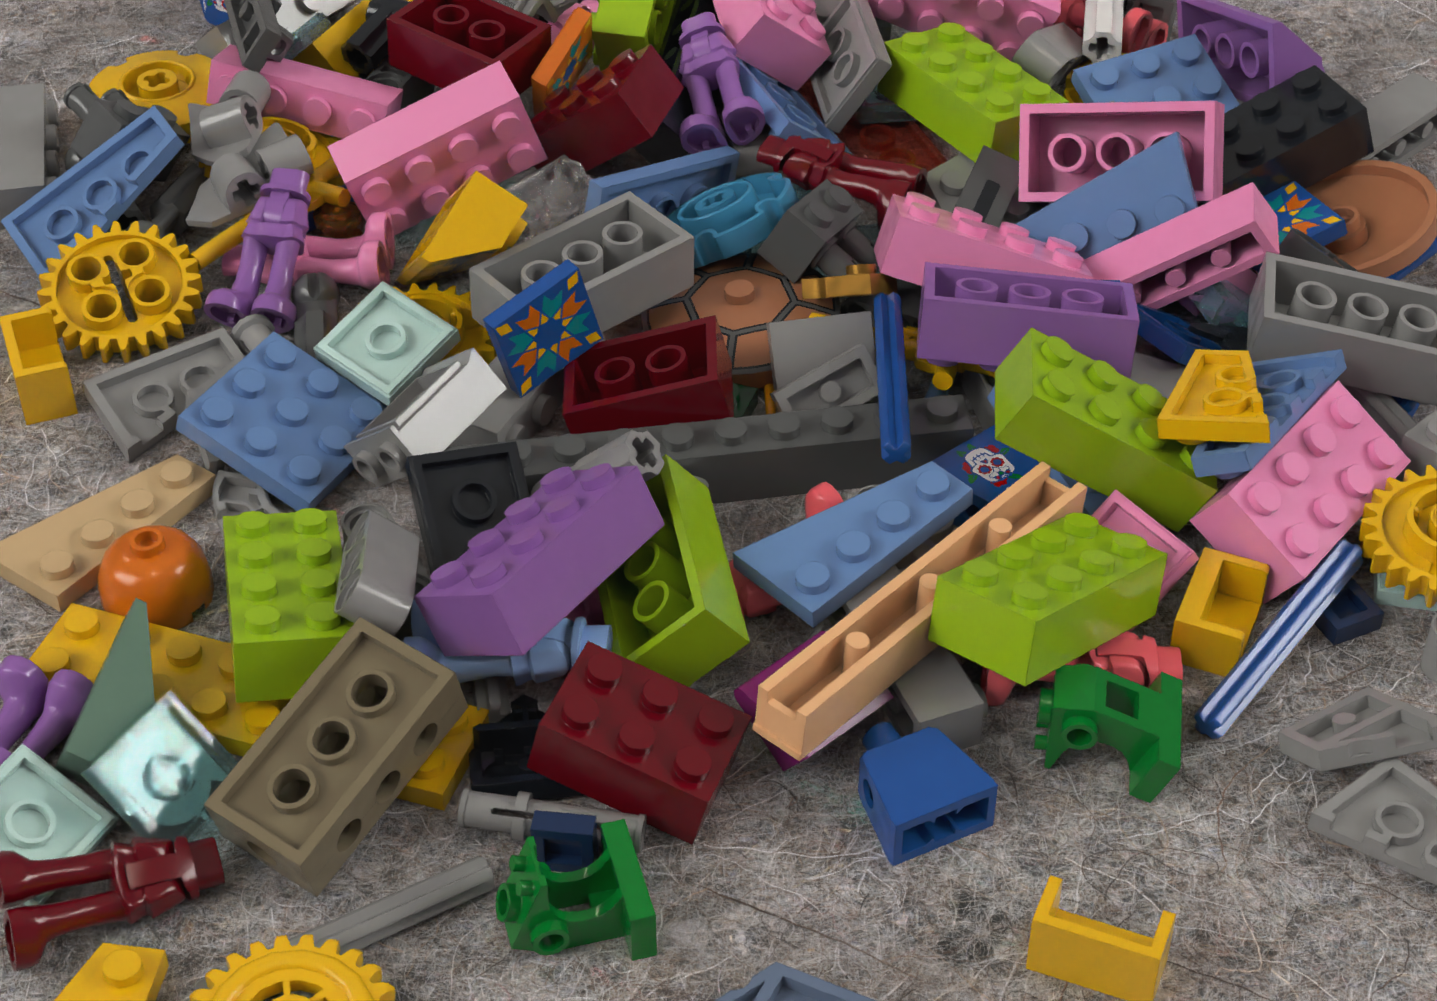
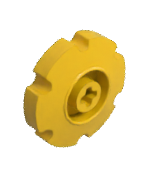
M177 50L141 53L127 57L126 63L122 65L104 68L92 79L88 86L99 98L108 90L116 88L117 90H122L126 97L137 106L151 108L152 105H159L168 109L177 117L176 123L190 136L187 143H190L191 132L188 104L213 105L206 103L212 58L201 54L178 55Z

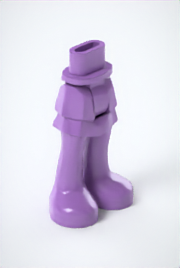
M704 12L686 19L681 24L683 33L679 36V45L682 49L679 72L682 74L681 83L688 90L694 114L685 118L680 125L679 137L682 147L688 153L694 154L728 145L711 92L720 89L724 103L722 115L728 136L739 146L747 145L762 132L766 121L763 108L758 101L750 96H744L739 81L740 63L736 58L737 51L726 37L723 26L716 21L714 13Z
M274 168L269 183L261 186V197L246 220L248 225L241 235L244 239L241 259L232 288L214 289L207 295L203 310L211 319L233 328L239 320L248 315L262 314L270 319L277 334L289 332L294 328V322L297 318V307L291 302L293 275L297 257L304 254V239L309 230L308 207L311 196L306 191L310 175L307 172L298 169ZM267 254L273 255L265 292L258 296Z
M18 655L5 657L0 663V697L4 702L0 711V765L12 754L9 752V749L38 718L39 720L22 743L44 760L71 733L93 683L81 673L69 669L57 671L51 680L48 681L41 668L31 660Z

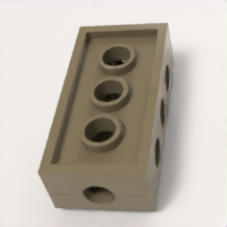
M359 617L203 805L224 838L318 897L468 708L456 673Z

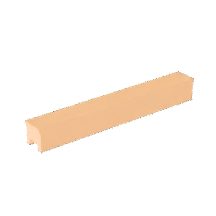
M1041 461L759 684L755 722L753 723L752 730L796 760H802L939 646L928 640L937 576L986 554L1003 544L1020 538L1037 528L1054 522L1069 513H1082L1088 487L1080 482H1077L1071 488L1066 487L1049 477L1051 466Z

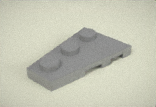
M222 327L82 381L84 395L127 461L131 463L176 428L178 415L186 409V391L209 389L245 356L225 328Z
M1397 757L1382 760L1311 812L1307 829L1437 885V787Z

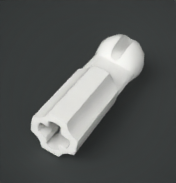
M1085 0L1082 55L1087 56L1092 64L1121 56L1124 0Z

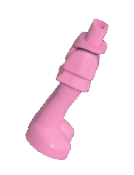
M371 213L362 236L334 239L306 235L304 239V254L297 257L292 286H294V283L303 274L322 272L332 277L336 283L357 285L367 289H374L382 281L389 285L390 269L394 268L395 234L390 213ZM237 245L223 255L222 273L224 276L237 275L243 245ZM267 254L261 283L263 284L268 283L273 255Z

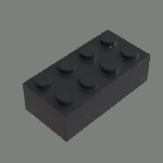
M1313 65L1224 113L1223 195L1251 182L1255 184L1263 196L1293 181L1306 189L1373 153L1374 147L1367 108L1316 65ZM1197 202L1198 207L1201 206V205H1203V204L1208 203V202Z

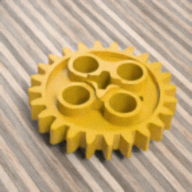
M113 221L111 230L107 233H103L98 225H93V237L87 239L83 235L75 233L76 246L74 248L59 244L58 250L61 259H46L49 273L39 274L42 289L37 291L40 306L51 309L57 338H63L65 349L70 351L80 346L84 359H88L98 350L101 353L103 363H108L113 353H120L123 362L129 363L132 351L138 350L143 357H147L150 355L149 346L154 344L165 350L169 348L166 337L171 335L183 339L185 336L182 323L195 324L194 309L202 308L200 293L204 290L197 259L189 258L190 252L187 244L177 246L174 233L160 238L157 225L150 227L146 233L140 231L138 221H134L128 231H121L118 221ZM106 261H113L116 266L124 293L130 300L132 312L137 320L135 322H129L126 317L118 290L112 283Z

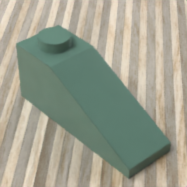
M135 598L54 767L64 776L98 791L100 790L87 778L85 773L155 707L146 602Z

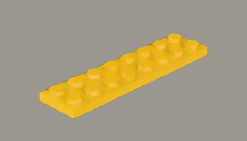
M71 603L29 660L41 668L48 681L51 680L57 671L69 669L81 673L94 684L125 616ZM148 622L155 706L162 700L205 747L243 757L291 699L236 703L231 643ZM467 704L468 708L396 798L445 811L469 767V753L474 749L473 727L479 723H489V709L480 707V710H477V706Z

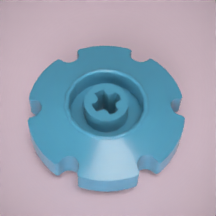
M760 173L713 187L681 204L666 217L694 236V268H698L732 257L767 239L785 212L797 203L799 199L790 178H783L781 173Z

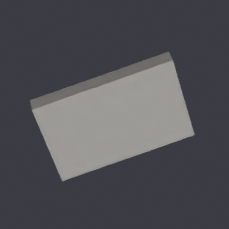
M841 0L823 23V27L826 30L825 38L831 55L810 77L825 126L837 133L842 130L892 66L868 0Z

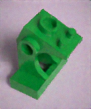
M1089 664L1063 665L1055 670L1053 689L1041 687L1036 727L1047 728L1046 735H1035L1034 749L1045 750L1044 767L1050 769L1069 747L1076 750H1085L1093 747L1097 742L1112 746L1121 751L1128 761L1130 771L1129 795L1151 803L1181 769L1182 680L1161 672L1147 688Z
M625 819L600 824L602 855L589 866L576 871L552 872L546 863L537 861V848L534 836L527 837L519 855H511L509 859L511 873L507 882L499 886L496 895L497 918L500 922L505 923L511 949L535 951L540 955H553L564 949L625 936L632 961L657 956L656 914ZM584 903H588L590 909L573 912L559 910L561 908H566Z

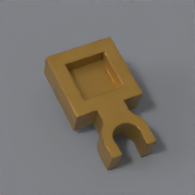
M876 264L846 265V275L801 279L802 299L877 295L880 292L884 294L898 293L897 278L877 273Z

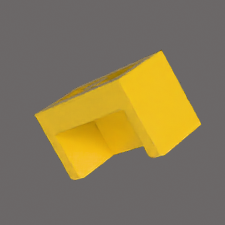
M41 307L0 316V325L26 425L78 414L69 370L61 353L51 309L49 307Z
M1208 547L1203 548L1175 617L1170 646L1180 648L1182 665L1223 677L1230 672L1244 655L1260 613L1270 570L1268 564Z
M1050 875L1032 919L1026 969L1126 1001H1154L1168 960L1176 914L1163 910L1154 938L1059 909L1063 879Z

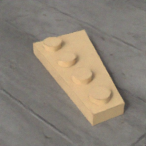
M176 454L1 540L0 577L57 611L62 612L71 603H74L98 584L101 560L105 551L115 539L130 530L144 526L166 525L172 527L212 496L216 474Z

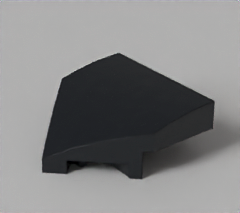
M523 694L511 702L512 712L497 723H479L473 727L474 749L469 753L472 791L516 797L519 791L533 793V799L536 800L584 796L580 792L527 768L538 725L545 714L538 710V700Z

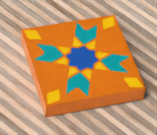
M580 7L573 10L531 76L534 117L544 111L547 107L544 104V100L555 89L563 85L568 89L572 88L593 55L592 13Z

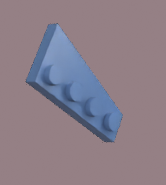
M154 105L3 218L1 223L37 275L49 273L46 259H61L58 250L59 244L74 248L76 246L74 234L79 233L89 239L93 237V225H98L103 233H106L113 221H117L185 144Z
M726 145L591 179L585 212L630 191L664 216H668L675 211V208L713 187L735 181L740 152Z
M931 461L733 552L734 568L814 628L973 504V489Z

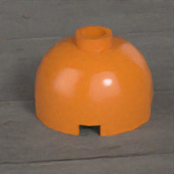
M144 526L130 530L118 537L105 551L98 572V590L103 609L106 612L126 616L135 598H138L147 603L149 623L180 629L193 622L192 613L199 609L203 603L205 604V609H207L212 602L214 582L210 566L201 545L181 529L170 526Z

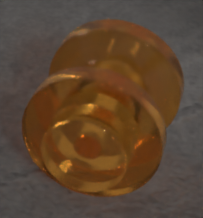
M351 201L343 208L324 203L313 212L314 225L322 231L319 233V237L339 239L363 235V232L356 228L362 220L361 212L357 205Z

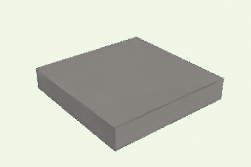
M871 311L766 323L774 391L858 344L866 346L876 365Z

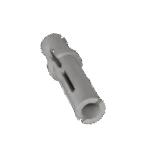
M464 788L461 794L457 819L459 827L466 828L467 826L511 833L512 840L524 842L527 836H531L532 820L497 815L498 811L533 816L534 810L592 815L597 817L598 826L603 823L625 819L635 852L641 854L647 825L646 814L636 815L588 806L533 799V793L519 791L516 797L472 791V789ZM597 829L598 846L601 847V830Z

